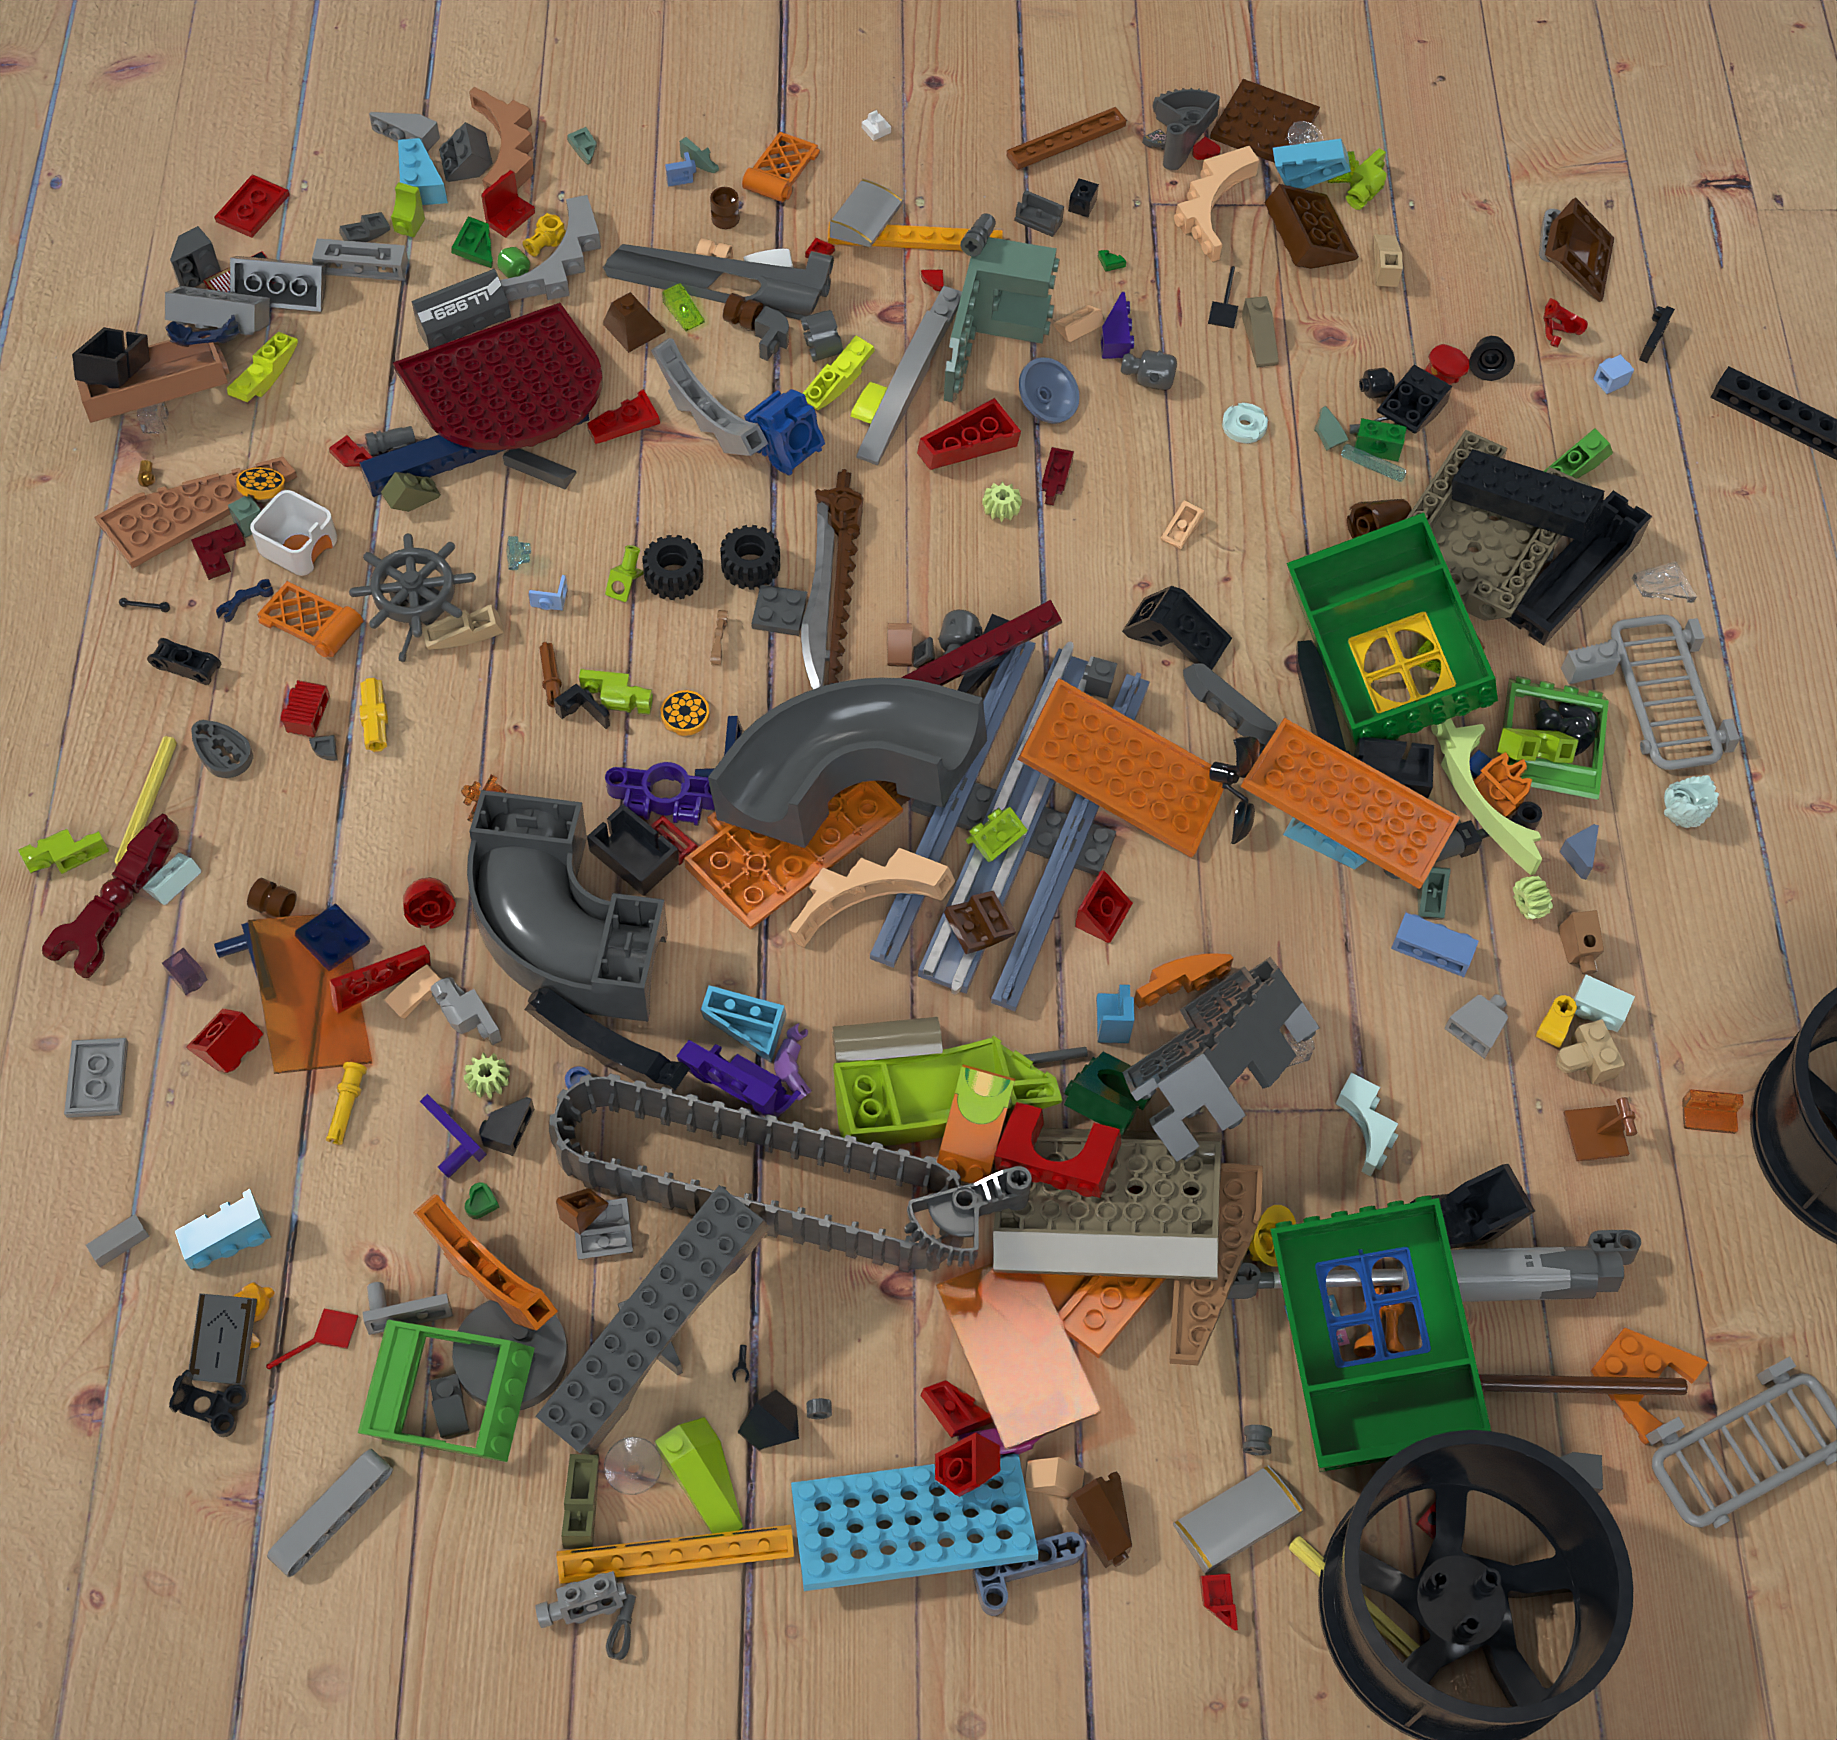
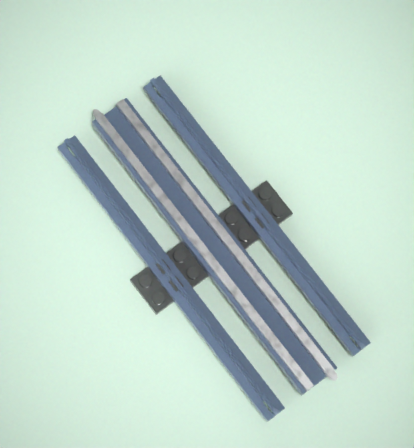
M1027 641L1012 649L1011 653L1000 663L983 701L987 742L944 806L939 807L914 799L911 806V811L931 818L915 854L938 863L941 862L956 827L970 831L980 822L984 825L989 821L987 816L997 808L1003 810L1011 807L1028 830L991 862L985 859L973 843L946 907L968 902L972 895L993 890L1002 907H1004L1026 852L1029 851L1049 858V862L991 998V1003L1012 1011L1017 1009L1074 868L1098 876L1100 871H1102L1116 836V831L1093 823L1100 806L1079 794H1076L1069 814L1046 807L1056 781L1017 760L1058 678L1083 692L1085 690L1087 680L1082 679L1086 665L1091 666L1094 657L1091 656L1089 662L1073 657V642L1071 641L1063 649L1058 648L997 790L976 783L1034 652L1036 643ZM1138 672L1135 676L1127 674L1113 709L1135 721L1150 681L1141 679V673ZM907 893L896 895L870 953L871 960L894 968L925 899L924 895ZM943 913L919 967L918 977L951 988L954 995L959 992L967 994L985 949L965 954ZM890 946H892L887 956L886 954L888 952V949ZM1011 990H1013L1010 999H1008Z

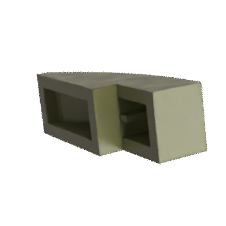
M570 1454L561 1535L563 1549L593 1547L599 1455Z

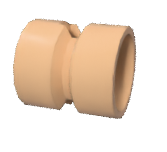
M701 238L696 254L733 259V246L725 243L716 245L715 241Z

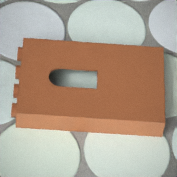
M166 340L149 345L150 361L120 388L111 389L105 385H88L85 382L77 381L89 422H96L227 384L226 375L230 374L219 343L189 345V347H184Z

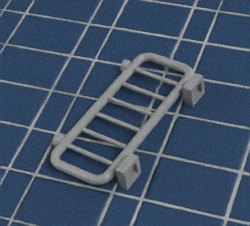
M1654 615L1624 619L1616 622L1611 629L1612 639H1609L1608 642H1613L1621 661L1619 663L1645 739L1640 742L1641 753L1643 755L1650 754L1653 763L1659 768L1676 770L1711 765L1721 759L1723 751L1724 753L1734 752L1740 740L1733 719H1725L1722 721L1719 729H1716L1690 653L1699 651L1704 640L1698 618L1689 619L1684 630H1682L1678 620L1669 615ZM1666 624L1671 627L1674 635L1623 642L1620 632L1628 628ZM1675 640L1680 656L1630 662L1625 647ZM1682 660L1687 673L1686 676L1636 682L1632 667ZM1689 680L1694 693L1693 696L1643 702L1638 687ZM1696 700L1701 716L1649 722L1645 707ZM1703 720L1708 736L1656 743L1651 727ZM1710 741L1713 753L1706 756L1665 760L1661 757L1658 748Z
M1791 1357L1756 1375L1762 1385L1772 1380L1775 1384L1774 1386L1680 1437L1677 1435L1676 1432L1685 1427L1681 1419L1677 1417L1645 1435L1651 1446L1659 1441L1664 1445L1654 1453L1652 1469L1677 1512L1687 1524L1700 1528L1713 1524L1714 1528H1717L1730 1521L1727 1515L1815 1465L1824 1461L1828 1466L1837 1461V1440L1828 1445L1825 1443L1792 1389L1801 1384L1807 1385L1836 1429L1837 1408L1815 1377L1805 1373L1789 1376L1787 1372L1796 1367ZM1786 1392L1822 1447L1807 1457L1803 1455L1770 1403L1771 1400ZM1764 1404L1800 1459V1461L1785 1469H1782L1748 1415L1749 1412ZM1742 1416L1778 1472L1760 1482L1726 1428L1727 1424ZM1718 1429L1722 1430L1755 1483V1486L1739 1495L1703 1439ZM1696 1441L1700 1443L1733 1498L1717 1507L1714 1506L1680 1451ZM1676 1453L1710 1508V1511L1703 1515L1697 1516L1690 1511L1664 1468V1460Z

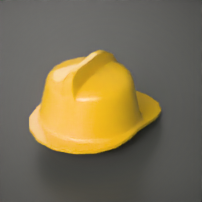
M1272 1205L1262 1214L1248 1248L1251 1253V1260L1261 1261L1273 1267L1278 1266L1270 1229L1276 1228L1275 1224L1284 1221H1292V1225L1296 1224L1294 1215L1287 1207Z

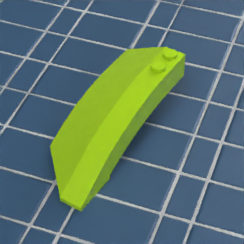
M994 1035L989 1039L944 1049L943 1053L841 1062L834 1063L833 1065L840 1135L842 1138L846 1135L854 1136L856 1141L869 1145L872 1142L883 1144V1146L943 1137L963 1064L1015 1079L1005 1122L1009 1121L1016 1102L1045 1109L1060 1104L1063 1100L1055 1076L1047 1071L1043 1073L1034 1067L1031 1060L1018 1051L1012 1052L1001 1044L1002 1041Z

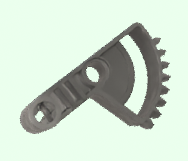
M1182 88V90L1174 89L1173 92L1167 91L1166 94L1162 93L1160 97H1155L1153 112L1156 114V119L1167 126L1163 166L1166 169L1177 170L1186 162L1196 141L1218 116L1219 95L1208 92V89L1203 91L1200 88L1198 90Z
M1016 1166L1001 1170L975 1183L912 1199L907 1206V1215L910 1222L904 1227V1231L906 1234L912 1233L910 1236L912 1243L919 1241L917 1246L919 1251L927 1247L926 1255L928 1258L936 1253V1261L938 1263L944 1257L947 1258L948 1266L952 1264L953 1260H957L960 1268L963 1267L964 1261H969V1266L972 1268L975 1260L978 1258L979 1217L993 1212H1001V1210L1008 1208L1015 1211L1025 1208L1029 1200L1032 1181L1031 1173L1025 1167ZM965 1199L968 1200L971 1204L969 1206L963 1207L960 1206L957 1202L959 1200ZM928 1209L932 1220L942 1231L956 1237H973V1248H956L938 1242L922 1229L914 1213Z

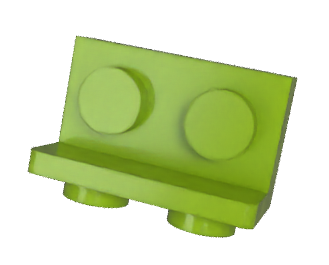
M1011 807L1003 810L1000 808L995 809L987 816L989 821L984 825L980 822L969 831L971 835L965 840L968 844L973 842L988 862L993 861L1028 831Z

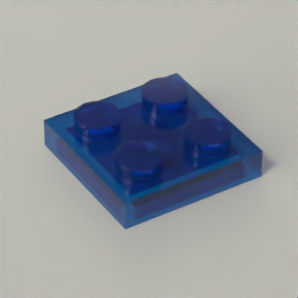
M334 904L295 930V937L328 971L370 943V938L337 904Z

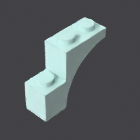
M1351 1072L1337 1099L1336 1105L1343 1108L1353 1117L1363 1133L1366 1145V1158L1361 1172L1371 1177L1375 1168L1381 1170L1387 1158L1383 1154L1385 1148L1392 1149L1398 1137V1134L1394 1133L1398 1123L1375 1112L1381 1099L1376 1096L1380 1087Z

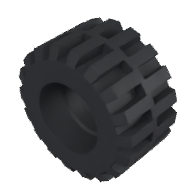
M743 525L741 529L735 528L733 533L728 532L725 535L726 539L722 540L720 547L721 568L726 580H730L732 585L738 584L741 589L749 587V590H754V587L760 589V585L765 583L769 585L772 583V578H777L778 571H780V546L778 539L774 538V534L771 531L767 533L766 528L761 527L759 529L757 525H752V527ZM745 555L759 556V558L754 560H745L741 557Z
M667 535V538L664 539L662 537L657 538L656 543L652 541L649 544V548L645 549L642 558L646 586L648 589H651L654 595L659 594L662 599L669 597V600H675L676 597L684 599L685 595L691 596L694 594L693 590L700 588L704 575L701 550H698L696 543L691 544V539H682L680 535L676 537ZM669 565L682 566V568L677 570L664 569L666 566Z

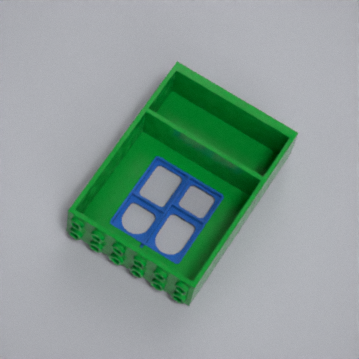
M1431 1195L1415 1198L1414 1203L1404 1204L1402 1200L1387 1203V1208L1376 1209V1206H1366L1360 1208L1359 1213L1349 1215L1348 1211H1339L1332 1213L1331 1218L1321 1220L1320 1216H1311L1304 1218V1223L1292 1225V1221H1284L1275 1224L1276 1228L1270 1229L1319 1472L1388 1461L1402 1449L1437 1434L1462 1430L1491 1431L1439 1198L1432 1199ZM1384 1257L1398 1259L1406 1269L1409 1288L1405 1291L1382 1295L1377 1294L1372 1281V1268L1374 1264ZM1346 1265L1358 1273L1366 1303V1310L1364 1312L1335 1317L1332 1314L1326 1288V1278L1334 1267ZM1411 1302L1415 1308L1422 1346L1416 1350L1390 1353L1387 1350L1379 1310L1383 1306ZM1362 1324L1369 1325L1373 1335L1376 1354L1370 1358L1348 1362L1343 1361L1336 1336L1337 1330Z

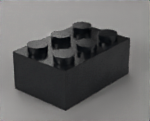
M103 327L72 354L75 380L85 382L88 385L99 384L111 389L120 388L150 361L148 336L146 334L126 332L127 349H125L123 330Z
M1359 737L1354 752L1355 758L1427 799L1429 798L1433 788L1434 745L1412 742L1406 759H1402L1407 742Z
M624 804L607 818L608 829L607 824L602 822L587 836L589 851L643 896L679 864L678 848L662 835L658 838V832Z

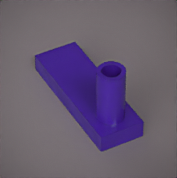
M428 1094L420 1100L423 1106L461 1143L438 1166L448 1179L470 1157L473 1156L480 1162L487 1155Z

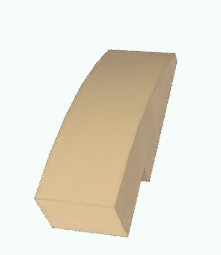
M488 605L470 614L464 609L460 618L450 615L422 628L426 647L429 650L458 647L502 634L504 630L499 613L492 605Z

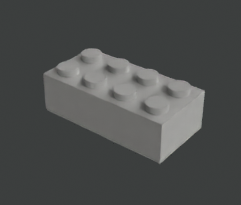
M180 286L165 292V320L175 321L183 326L191 323L195 324L196 328L208 329L209 326L222 329L223 325L231 318V315H235L240 334L253 335L254 332L261 331L262 328L269 325L270 298L187 286Z

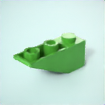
M1594 428L1549 467L1577 479L1599 466L1613 454L1610 443Z

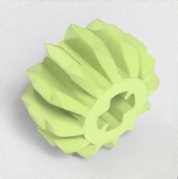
M1002 481L1000 486L993 483L991 488H986L982 505L985 514H991L992 520L999 518L1002 522L1004 518H1007L1011 521L1013 515H1018L1020 512L1022 499L1019 489H1013L1012 484L1005 486Z
M1539 876L1525 877L1515 883L1513 887L1515 895L1513 898L1516 900V906L1519 907L1520 913L1524 914L1526 919L1542 918L1549 914L1550 909L1553 908L1552 897L1549 893L1550 889L1546 887V882L1542 881Z
M482 1053V1059L478 1060L472 1057L473 1065H466L465 1071L467 1074L464 1075V1081L468 1084L467 1087L471 1093L476 1091V1095L479 1098L487 1093L488 1098L491 1099L493 1096L492 1092L496 1091L498 1094H502L501 1086H508L509 1081L507 1077H509L510 1071L506 1067V1062L503 1058L498 1060L497 1055L494 1053L487 1058L486 1054Z

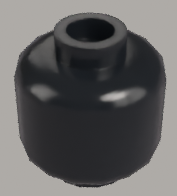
M1384 367L1366 370L1363 378L1359 380L1361 392H1365L1369 399L1386 397L1395 386L1392 372H1389Z

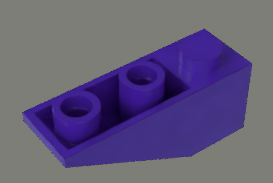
M1121 292L1102 326L1100 339L1102 359L1123 358L1125 354L1130 353V349H1134V335H1130L1132 331V318H1128L1130 314V301H1126L1125 292Z

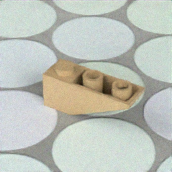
M1374 234L1376 286L1398 287L1403 270L1402 251L1395 235Z

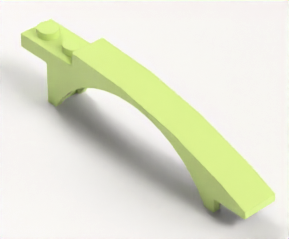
M1451 718L1442 724L1431 725L1432 733L1437 737L1441 751L1445 754L1441 766L1461 800L1483 829L1527 873L1534 875L1542 861V857L1534 843L1541 840L1539 832L1520 826L1497 812L1483 798L1473 781L1469 763L1470 754L1480 744L1479 739L1486 730L1484 725L1479 724L1456 728Z

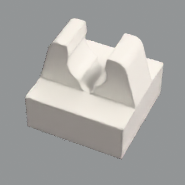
M877 110L869 113L868 118L862 121V129L873 141L891 133V126L880 113L878 114Z

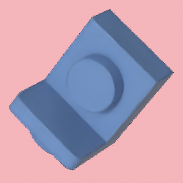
M688 152L684 153L683 162L665 164L668 187L693 183V173H696V165L694 159L690 160Z

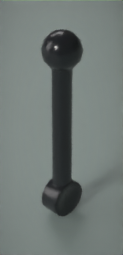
M126 598L119 600L121 607L130 605L156 608L162 612L170 610L169 603L167 602L154 604L128 601Z

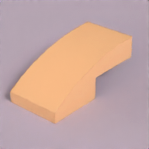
M426 964L405 979L384 1000L401 1018L405 1019L422 1000L428 1001L433 996L430 990L431 986L441 980V978Z

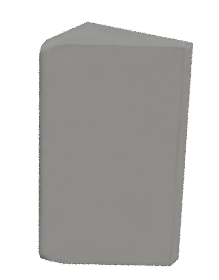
M134 1214L86 1244V1247L98 1266L102 1267L148 1238L149 1235Z

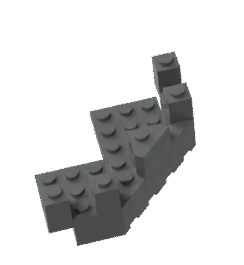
M1271 957L1250 971L1245 966L1181 1008L1180 1012L1189 1028L1122 1072L1130 1093L1136 1101L1141 1098L1143 1100L1150 1098L1156 1093V1088L1159 1087L1171 1104L1149 1120L1153 1129L1176 1162L1180 1159L1186 1160L1196 1153V1149L1200 1147L1197 1139L1183 1121L1185 1117L1191 1118L1201 1111V1106L1205 1104L1223 1131L1227 1128L1233 1129L1243 1121L1242 1118L1246 1114L1229 1090L1232 1083L1248 1067L1262 1089L1271 1087L1297 1056L1280 1032L1283 1024L1297 1043L1301 1040H1309L1316 1034V1030L1320 1028Z

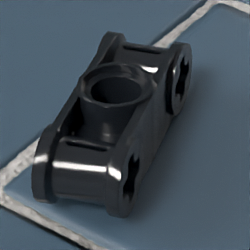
M160 638L154 653L149 654L147 657V661L159 670L168 671L204 685L210 684L212 674L222 665L221 661L211 653L202 652L172 642L166 638Z

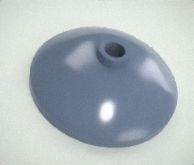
M1037 358L1029 362L1021 371L1019 377L1020 396L1027 409L1035 417L1047 423L1058 424L1074 415L1079 405V389L1075 378L1063 364L1051 358Z

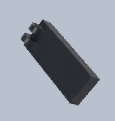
M1660 306L1655 308L1652 320L1657 322L1642 351L1639 358L1640 361L1648 363L1670 322L1669 320L1674 313V308L1666 306V308Z

